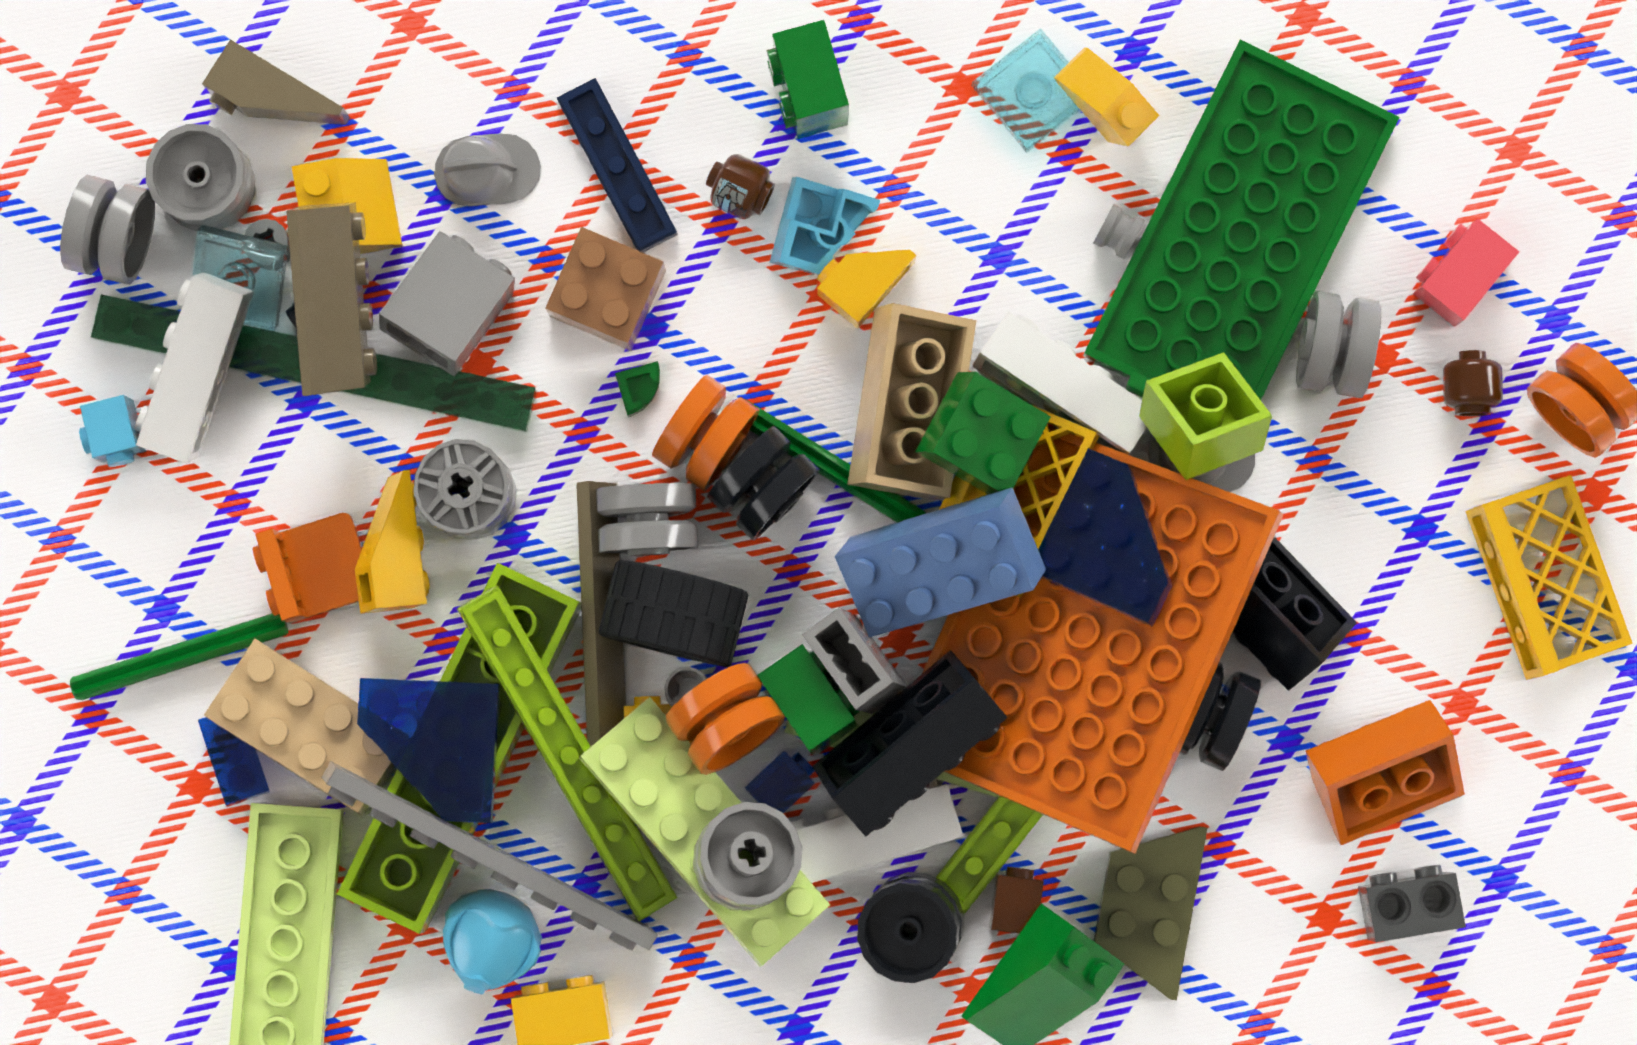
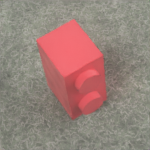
M1478 218L1467 228L1460 223L1443 243L1449 250L1438 262L1432 257L1416 276V279L1421 284L1413 294L1454 327L1466 319L1520 252Z

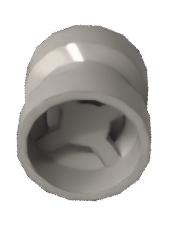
M681 667L673 671L667 678L664 686L665 697L668 703L673 706L686 693L708 678L698 669L692 667Z

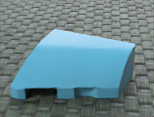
M792 177L769 263L807 273L820 274L824 267L833 259V255L842 245H846L856 234L854 231L865 218L879 208L880 200L844 188L836 189L804 178Z

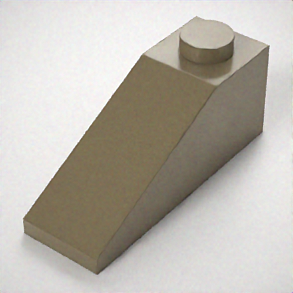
M231 39L202 83L212 95L209 102L229 115H232L236 109L247 117L346 125L351 118L344 107Z

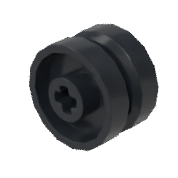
M774 426L766 430L735 460L707 495V498L723 513L735 510L749 498L750 501L737 517L736 525L753 541L760 537L774 522L777 523L792 509L803 496L805 489L820 472V469L804 454L795 455L779 469L778 465L790 451L791 442Z
M1219 663L1180 751L1182 755L1191 752L1202 736L1199 746L1200 762L1220 771L1226 769L1239 747L1252 717L1261 688L1260 679L1237 671L1229 677L1221 690L1224 680V667L1222 663Z
M907 872L889 878L866 902L858 919L857 940L864 959L878 974L894 982L917 983L933 978L948 965L964 933V913L958 896L944 881L928 873ZM904 923L914 924L917 928V933H912L911 926L905 928Z

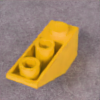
M403 470L387 478L357 561L355 577L360 614L412 609L427 604L426 596L429 594L430 583L427 572L422 568L420 552L423 550L424 537L420 526H417L415 507L417 502L413 493L414 482L411 481L410 470Z

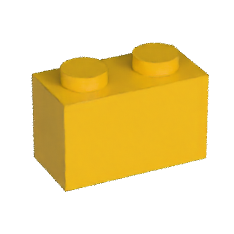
M584 975L566 979L567 987L549 990L548 982L521 986L522 994L511 998L517 1044L576 1045L610 1039L613 1036L605 981L594 983L593 975Z

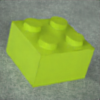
M1223 352L1147 380L1139 417L1184 479L1188 480L1263 451L1272 414Z

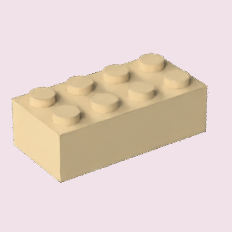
M896 303L874 309L847 485L927 500L950 498L953 474L915 451L957 372H969L977 320Z
M257 639L253 640L204 713V716L211 722L330 797L332 796L328 792L331 786L327 785L322 779L330 761L382 787L411 741L408 734ZM332 797L362 817L369 807L358 800L355 801L353 806H350Z

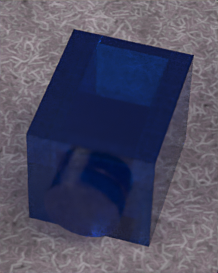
M784 750L744 788L758 803H765L784 814L815 784L809 777L815 770L798 751L790 757Z

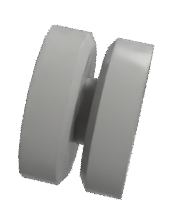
M185 124L168 131L154 144L146 161L145 181L152 199L178 224L196 232H217L234 225L247 213L255 196V174L247 156L224 132L206 124ZM198 177L203 179L201 182L196 183Z
M88 174L81 178L70 198L62 226L60 256L64 269L92 275L99 268L103 279L130 285L137 278L144 265L153 234L155 201L152 199L150 191L125 184L117 191L114 181Z
M1321 291L1313 293L1300 335L1296 367L1297 388L1323 391L1333 375V384L1338 395L1363 398L1372 376L1380 339L1381 305L1379 301L1355 298L1348 305L1344 314V306L1340 295Z
M634 484L596 489V504L599 514L606 517H626V522L606 524L598 530L599 553H628V556L665 555L670 554V551L698 548V527L695 523L688 520H669V515L688 513L696 508L695 484Z
M743 802L725 808L703 828L694 846L693 869L699 886L712 901L730 910L751 911L769 905L793 885L801 868L802 845L795 826L782 812L765 803ZM742 850L749 851L753 856L752 865L749 866L747 859H739L738 853Z

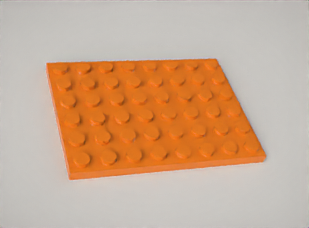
M1048 425L1050 432L1058 429ZM1070 433L1053 440L1060 461L1076 455L1084 439ZM1047 443L1034 448L1027 461L1030 472L1054 463ZM1096 443L1043 551L1041 558L1046 570L1034 590L1023 593L1021 598L1015 595L947 616L922 673L951 650L1008 718L1000 724V728L991 738L979 741L967 751L964 759L958 766L944 772L1135 854L1283 518L1281 511L1193 478L1185 480L1180 473ZM1071 466L1063 469L1065 476L1067 475ZM1057 471L1033 480L1040 501L1057 495L1062 485ZM1028 483L1013 488L1021 509L1035 504ZM1048 507V508H1045V509H1044V512H1045V515H1046V516H1047V514H1048V512H1049V510H1050L1051 507ZM1038 512L1025 516L1033 537L1038 535L1042 527Z

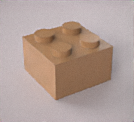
M581 227L545 309L551 318L632 351L666 273L664 261Z

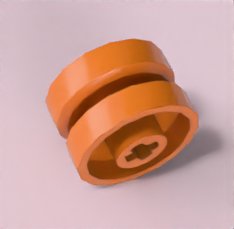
M1576 342L1555 360L1557 372L1549 370L1543 372L1527 387V396L1543 420L1560 437L1585 455L1596 458L1616 441L1615 428L1625 430L1637 421V390L1629 379L1602 354L1585 344Z
M708 374L699 380L683 400L663 430L652 452V457L672 469L682 464L694 450L686 466V480L695 484L696 487L704 492L733 461L746 441L747 434L760 410L744 398L739 397L732 400L718 416L717 414L726 399V386Z
M740 663L730 666L704 680L676 702L666 715V722L677 739L692 741L688 749V756L700 774H711L739 761L765 743L784 723L785 716L774 699L768 696L758 697L762 689V682L750 664Z

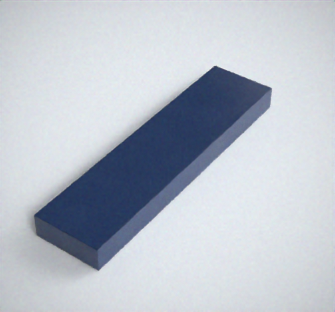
M593 78L557 97L556 99L635 249L644 253L677 236L676 228L597 79Z

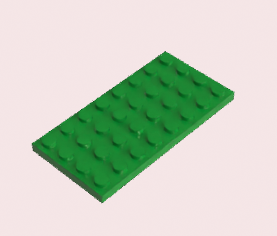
M1240 39L1082 356L1128 379L1133 371L1152 379L1224 352L1261 400L1400 117Z

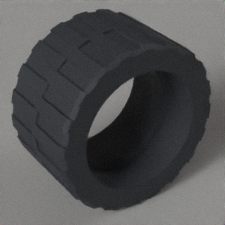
M619 560L614 567L598 632L602 637L698 662L729 667L732 665L749 595L743 589L697 575L640 562Z

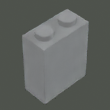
M439 230L379 313V330L455 377L514 294L515 277L512 276L509 268L496 259H489L488 261L475 253L474 248L465 239L457 235L449 237Z
M838 607L802 634L856 710L873 714L907 687L872 637L869 638L864 625L855 614Z

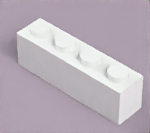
M204 272L192 276L191 281L187 279L184 281L177 298V305L182 306L177 323L171 322L164 336L163 347L168 348L163 365L158 364L155 367L149 382V389L154 390L149 407L143 406L135 424V430L140 432L136 443L137 446L185 464L199 457L254 291Z
M1008 311L972 365V367L1027 403L1097 432L1099 438L1096 443L1129 455L1147 428L1139 417L1142 397L1132 394L1114 382L1112 375L1104 368L1097 365L1090 366L1078 358L1074 349L1060 340L1053 341L1041 333L1038 326L1031 319L1023 315L1016 316Z
M936 779L930 783L929 788L921 797L909 800L897 810L889 824L882 829L872 831L866 837L840 807L823 812L825 821L810 826L807 825L806 818L791 822L797 830L802 845L800 870L811 883L963 837L948 784L938 786Z

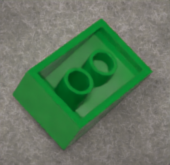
M1041 903L961 1017L1002 1045H1035L1099 1002L1125 964Z

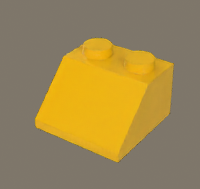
M332 158L291 166L298 207L303 205L356 202L357 213L363 212L366 227L365 240H359L360 254L403 246L387 159Z

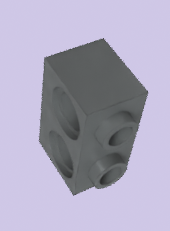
M1431 865L1415 868V877L1397 879L1396 872L1369 876L1370 884L1358 886L1367 940L1382 942L1465 928L1466 924L1456 873L1442 872L1441 865ZM1435 885L1441 890L1443 901L1438 909L1429 911L1424 905L1423 896L1429 887ZM1392 893L1398 900V910L1394 916L1385 919L1379 912L1378 903L1382 896Z

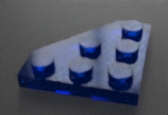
M1088 448L1038 549L1046 568L1041 578L1153 627L1172 588V583L1157 547L1158 543L1147 511L1144 509L1136 479L1132 469L1127 464Z
M360 678L358 726L388 756V759L411 785L415 786L438 815L444 821L493 823L500 684Z

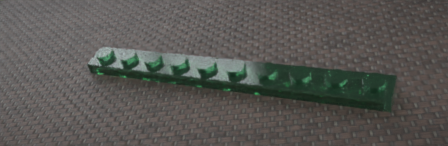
M101 294L91 338L166 355L168 348L163 347L164 336L171 322L177 323L180 311ZM243 325L228 369L301 384L297 336ZM376 353L377 373L370 376L371 382L363 388L337 391L348 395L527 433L537 389L458 371L454 377L437 366Z

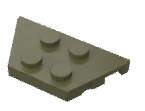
M1200 826L1140 843L1135 854L1122 848L1109 852L1093 939L1094 942L1123 962L1125 966L1168 999L1176 1001L1208 829Z

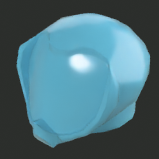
M481 889L461 895L449 906L445 913L443 945L452 968L464 983V989L483 995L489 989L493 990L513 982L525 975L536 965L541 953L540 944L542 936L530 908L520 899L502 891Z

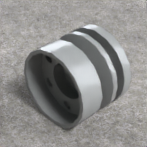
M454 439L437 445L423 457L415 473L413 493L420 512L433 526L456 539L477 540L493 535L507 523L515 507L517 488L511 470L492 449L474 440ZM459 478H463L467 482L473 481V484L468 487L470 495L467 498H463L459 494L453 495L452 493L458 489L456 481Z

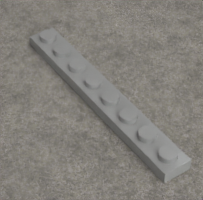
M330 761L322 776L325 783L331 786L328 794L350 806H353L355 801L358 800L372 807L369 815L393 828L396 822L399 821L413 828L410 836L431 848H435L438 842L453 849L450 857L472 869H475L479 862L494 870L491 878L513 890L516 889L518 883L533 890L530 898L551 910H555L558 904L572 910L570 919L593 931L597 924L612 931L609 939L633 951L636 944L650 951L658 936L652 928L332 761Z

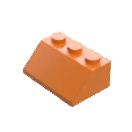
M1431 700L1406 708L1401 712L1365 725L1330 741L1323 742L1305 751L1312 781L1340 845L1465 795L1454 734Z

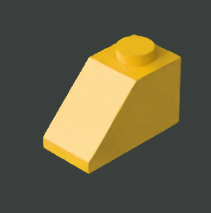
M1084 47L1054 77V80L1109 143L1129 147L1160 116L1131 81L1087 47Z
M908 249L846 254L839 263L832 259L817 277V280L821 283L817 288V295L858 329L915 264L917 255Z

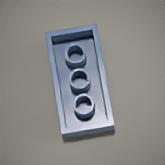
M1012 487L851 536L835 555L836 562L869 638L1032 591L1046 570Z

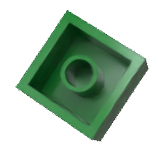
M825 20L773 33V48L766 50L767 64L773 86L782 85L783 91L779 92V106L786 129L794 127L797 139L848 125L849 102Z
M976 371L957 372L915 452L986 494H992L1011 487L1014 488L1051 416Z
M803 644L757 675L814 757L858 726L853 717L860 713V711L853 707L840 688L836 691L833 689L828 681L832 676L815 652L809 653Z

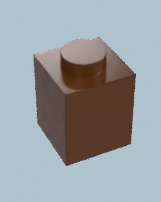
M1007 866L1006 875H995L989 928L991 930L1020 934L1041 904L1044 881L1033 879L1034 870Z

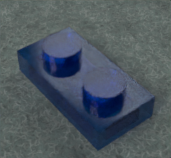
M206 717L199 719L198 723L226 807L270 793L257 750Z

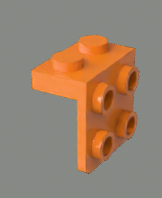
M339 513L283 532L272 528L255 534L258 546L252 548L253 555L261 573L267 572L271 589L266 590V597L274 616L280 614L282 621L294 623L359 602L355 567L362 546L351 515Z

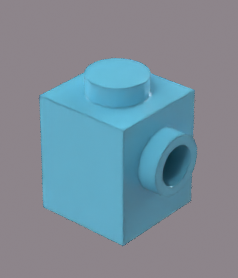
M123 394L80 406L85 427L79 429V435L86 454L91 453L92 458L103 463L107 462L108 467H116L135 461V454L146 452L145 448L136 445L140 432L135 430L138 415L133 399Z

